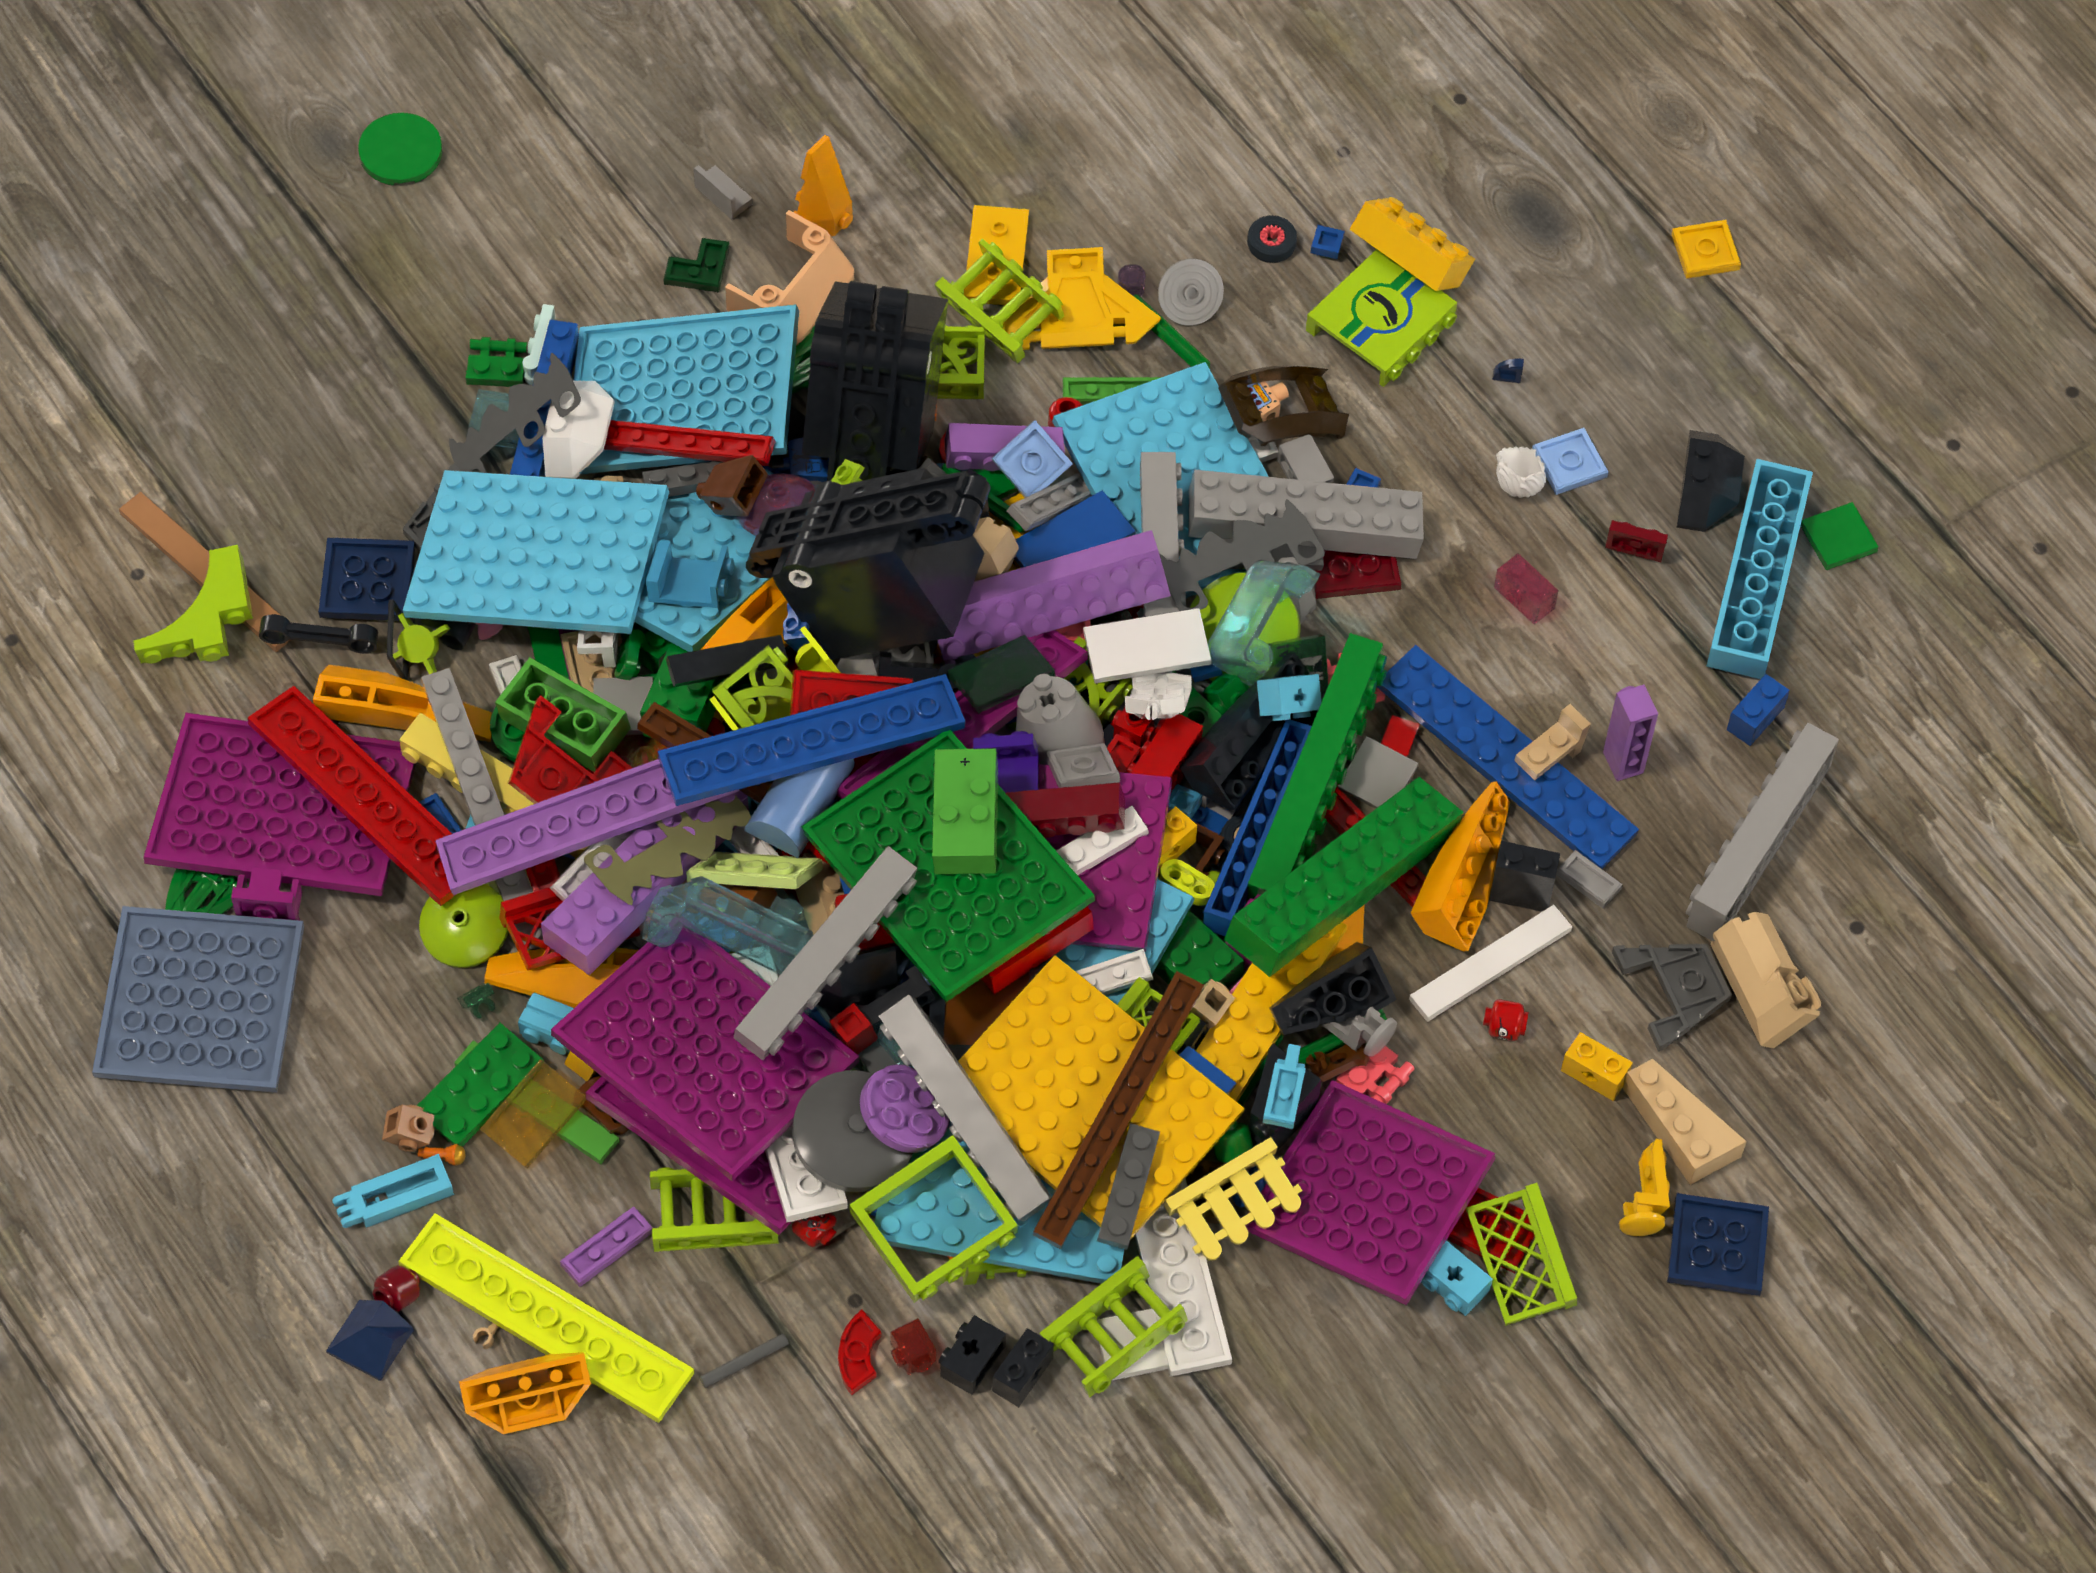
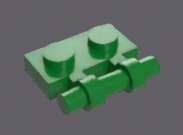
M491 337L470 339V350H479L480 355L468 356L466 384L503 387L524 384V358L516 357V353H527L528 343L518 342L514 338H507V341L491 340ZM491 351L506 352V356H490Z

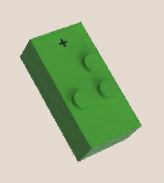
M530 657L495 702L500 718L525 732L535 701L540 695L562 711L544 736L576 762L595 772L608 753L614 752L631 729L626 711Z
M996 748L935 750L932 846L935 874L996 873L998 803Z

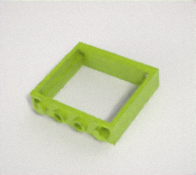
M954 1135L849 1204L851 1215L914 1303L919 1299L925 1300L929 1296H934L938 1292L937 1287L948 1281L950 1284L959 1279L964 1274L963 1269L972 1263L975 1266L983 1263L989 1258L991 1250L997 1246H1000V1248L1006 1247L1010 1241L1016 1238L1015 1234L1018 1231V1224ZM955 1157L999 1218L1002 1225L916 1283L869 1214Z

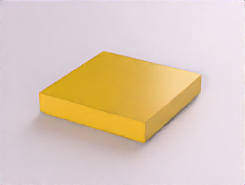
M1726 220L1672 228L1671 235L1686 279L1740 270L1741 263Z

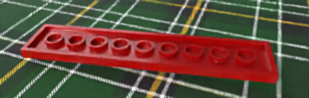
M292 686L247 717L249 726L435 902L442 906L456 896L450 890L435 841L452 833L295 686Z

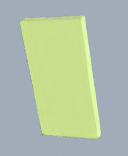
M714 851L707 861L701 860L686 871L687 882L798 889L822 871L823 865L820 858H796L792 856Z

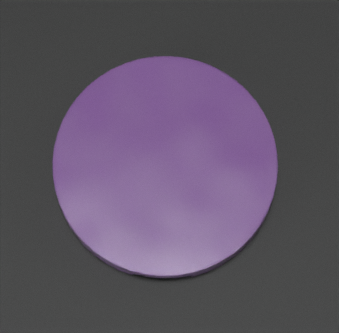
M889 1065L874 1073L863 1086L860 1095L862 1117L869 1130L885 1145L907 1153L928 1150L944 1136L950 1119L947 1115L941 1117L932 1104L935 1100L930 1090L924 1092L914 1078L918 1073L913 1067Z

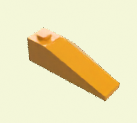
M824 135L806 153L801 178L805 182L801 190L796 194L795 200L799 202L798 210L793 212L825 229L830 236H835L841 229H846L853 220L852 200L830 137Z

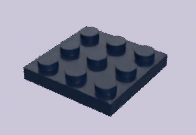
M327 538L318 611L319 617L388 620V603L391 599L396 602L403 613L402 610L412 580L415 542L407 540ZM394 611V621H400Z
M1677 1193L1674 1205L1667 1283L1760 1296L1763 1283L1769 1206Z

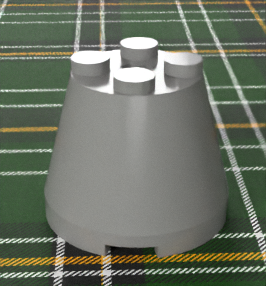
M1040 674L1021 692L1017 701L1016 731L1033 733L1038 745L1040 765H1048L1046 754L1048 751L1105 743L1103 727L1099 717L1075 689L1074 685L1066 679L1049 676L1048 674Z

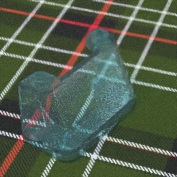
M1258 561L1254 563L1247 571L1207 643L1211 664L1230 675H1238L1240 680L1250 687L1257 680L1261 679L1272 663L1273 651L1267 643L1258 639L1274 608L1277 603L1280 604L1287 597L1294 596L1300 599L1302 595L1310 592L1320 574L1304 565L1273 561Z

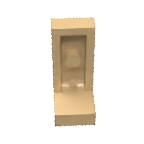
M1569 704L1561 711L1558 722L1516 754L1514 761L1536 780L1567 754L1574 758L1581 752L1591 723Z

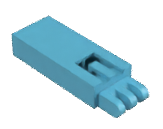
M437 1154L352 1186L351 1191L334 1197L332 1202L335 1207H339L336 1210L338 1217H344L340 1221L343 1228H348L364 1222L367 1228L452 1196L454 1193L441 1158ZM384 1192L388 1198L380 1201L379 1197H376L373 1202L367 1203L366 1199Z

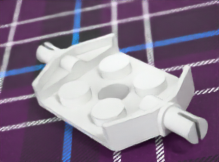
M1168 671L1132 677L1133 689L1130 697L1125 696V711L1141 719L1147 718L1148 720H1151V718L1152 720L1156 718H1172L1184 712L1192 691L1191 676Z

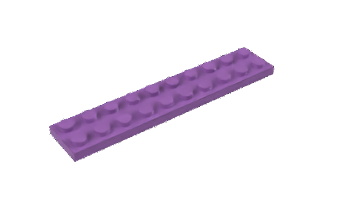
M659 759L435 841L450 890L453 895L733 794L738 792L739 789L676 806Z

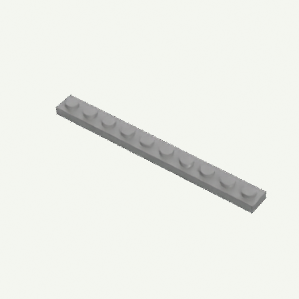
M450 668L421 677L424 690L474 825L476 826L503 816V810ZM525 870L495 880L504 901L533 892ZM526 922L515 925L518 931L530 935L534 928V925ZM542 928L538 929L535 938L543 940ZM531 944L528 950H537L540 947Z

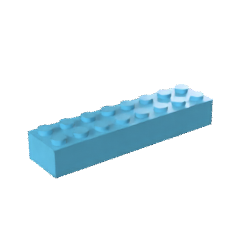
M1756 459L1707 667L1761 679L1765 675L1812 479V471Z

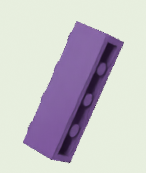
M949 423L944 439L946 467L959 470H1000L991 458L1027 426ZM1042 427L1065 454L1063 428Z
M1644 684L1637 687L1628 686L1616 693L1603 754L1616 781L1642 774L1645 770L1658 712Z

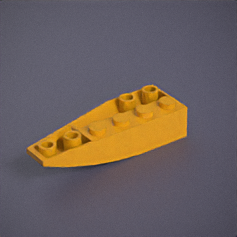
M773 577L752 594L727 619L701 650L781 635L784 647L789 646L783 638V622L788 615V602L776 586Z
M328 665L319 674L313 703L330 720L407 730L419 713H422L436 722L424 687L386 672ZM463 702L476 740L491 742L490 720L493 712Z
M1497 781L1489 784L1446 840L1427 874L1410 913L1425 935L1463 952L1469 951L1487 909L1510 805L1507 795L1503 792Z
M617 948L590 976L567 959L527 971L519 952L494 956L488 959L484 983L530 996L533 993H537L575 1008L638 950ZM528 950L531 959L543 956L546 950Z

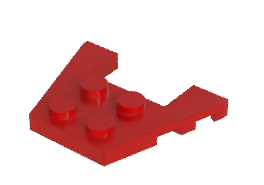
M541 695L535 701L508 781L510 786L533 804L633 768L611 751L592 774L557 747L544 734L562 711Z

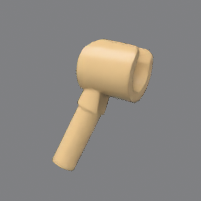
M492 1323L488 1328H478L473 1334V1340L477 1343L481 1336L487 1335L488 1339L484 1342L483 1347L484 1349H489L494 1343L493 1335L497 1332L499 1326Z

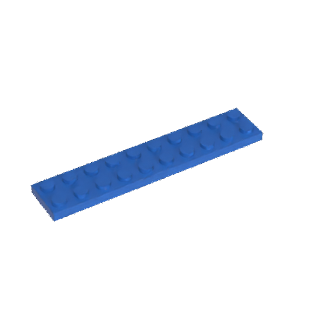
M1417 645L1410 649L1387 671L1382 687L1377 686L1379 690L1490 782L1497 781L1503 792L1570 849L1573 851L1577 850L1601 869L1637 835L1639 829L1560 763L1557 762L1536 780L1528 775L1514 759L1516 754L1533 741Z
M946 674L659 750L658 759L675 805L679 806L935 737L948 730L952 732L965 728L966 721Z

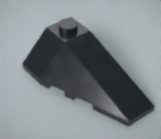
M1356 942L1330 958L1320 968L1269 1007L1281 1033L1286 1035L1317 1028L1319 1025L1343 1022L1358 1015L1365 1017L1370 1007L1379 1011L1397 999L1373 948Z

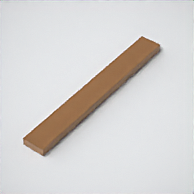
M139 492L119 508L121 516L203 587L209 567V551L142 492ZM248 587L253 619L245 620L243 624L259 637L261 618L265 615L280 614ZM291 640L283 644H266L277 652Z

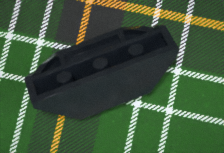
M1689 431L1676 528L1706 532L1714 523L1724 518L1739 505L1745 456L1718 434Z
M891 946L857 955L850 964L847 961L844 962L839 969L842 971L841 975L831 987L826 984L820 991L823 996L817 1005L835 1013L842 1012L853 1003L856 1006L868 1005L900 985L911 960L899 946Z

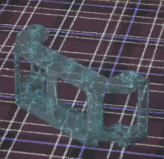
M700 876L691 879V882L674 887L668 885L659 889L646 912L642 939L659 947H667L676 941L682 928L685 927L781 975L813 937V932ZM807 1007L804 1013L809 1016L811 1009Z

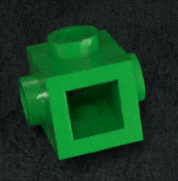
M1223 673L1202 693L1208 702L1223 715L1249 689V686L1240 680L1238 675Z

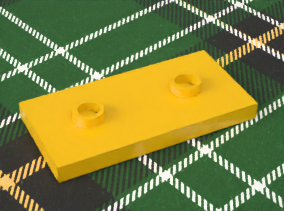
M974 205L966 271L983 255L978 244L981 239H984L988 244L991 242L995 243L1002 250V256L1008 261L1011 259L1015 260L1023 269L1029 209ZM991 262L964 289V296L969 300L971 298L975 299L1003 271ZM1011 279L986 304L1006 305L1021 290V287Z

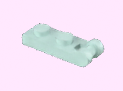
M543 304L541 314H536L535 337H530L528 343V354L530 355L523 359L524 379L529 385H533L534 382L533 377L537 371L549 320H556L554 305Z

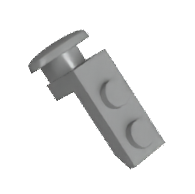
M1370 1007L1365 1017L1358 1015L1343 1022H1332L1322 1026L1355 1051L1367 1042L1364 1054L1372 1057L1379 1053L1390 1041L1396 1030L1397 1022L1393 1017L1384 1020L1380 1017V1013Z

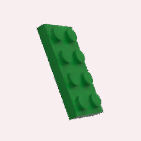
M499 1023L416 1106H420L424 1112L434 1115L433 1127L452 1145L458 1144L463 1147L545 1062L543 1058L502 1023Z

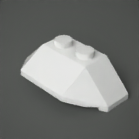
M573 381L581 397V402L565 417L558 415L551 400L545 432L542 437L545 477L576 479L580 475L579 472L588 467L604 451L615 401L596 381ZM570 391L562 394L559 401L562 409H568L572 406L574 394Z

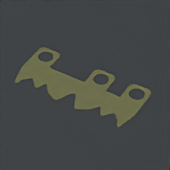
M736 795L734 800L729 803L711 801L704 804L715 811V818L710 822H702L699 819L693 821L683 811L679 813L682 820L675 827L666 826L662 819L656 821L655 823L667 837L628 861L624 862L611 846L602 845L588 853L584 857V862L611 893L627 904L632 905L631 894L634 886L651 888V875L663 878L682 876L681 853H687L707 861L715 849L716 836L731 840L733 826L746 827L751 816L746 806ZM688 826L693 828L695 831V835H693L692 833H690L682 827ZM600 852H606L612 856V864L607 868H598L593 863L594 856Z

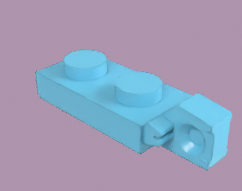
M1288 1044L1285 1060L1278 1059L1277 1063L1275 1062L1263 1123L1290 1129L1294 1127L1306 1069L1305 1064L1298 1063L1301 1048L1299 1045Z

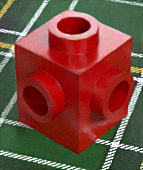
M1125 708L1123 711L1118 710L1111 723V726L1114 727L1113 738L1118 734L1142 748L1147 740L1151 741L1155 735L1156 727L1153 726L1154 720L1152 718L1151 720L1147 718L1141 719L1134 714L1127 713Z

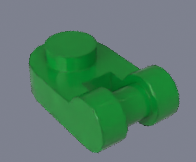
M633 629L631 634L627 635L626 641H623L618 647L615 678L630 680L632 677H637L641 667V662L638 661L639 648L646 641V636L642 631Z

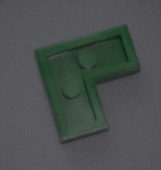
M702 238L697 260L669 256L663 278L664 285L719 293L730 248L729 242Z

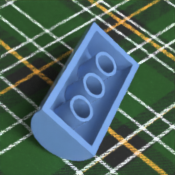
M854 758L775 779L747 823L745 831L799 858L809 841L801 826L831 806L837 796L838 787L849 777L854 769Z

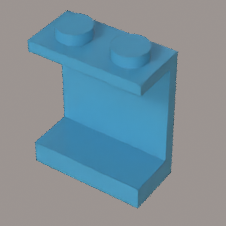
M659 540L646 579L649 602L718 608L721 597H725L727 594V577L732 576L734 569V560L729 558L728 546L722 545L717 561L674 558L672 556L671 542L669 540Z

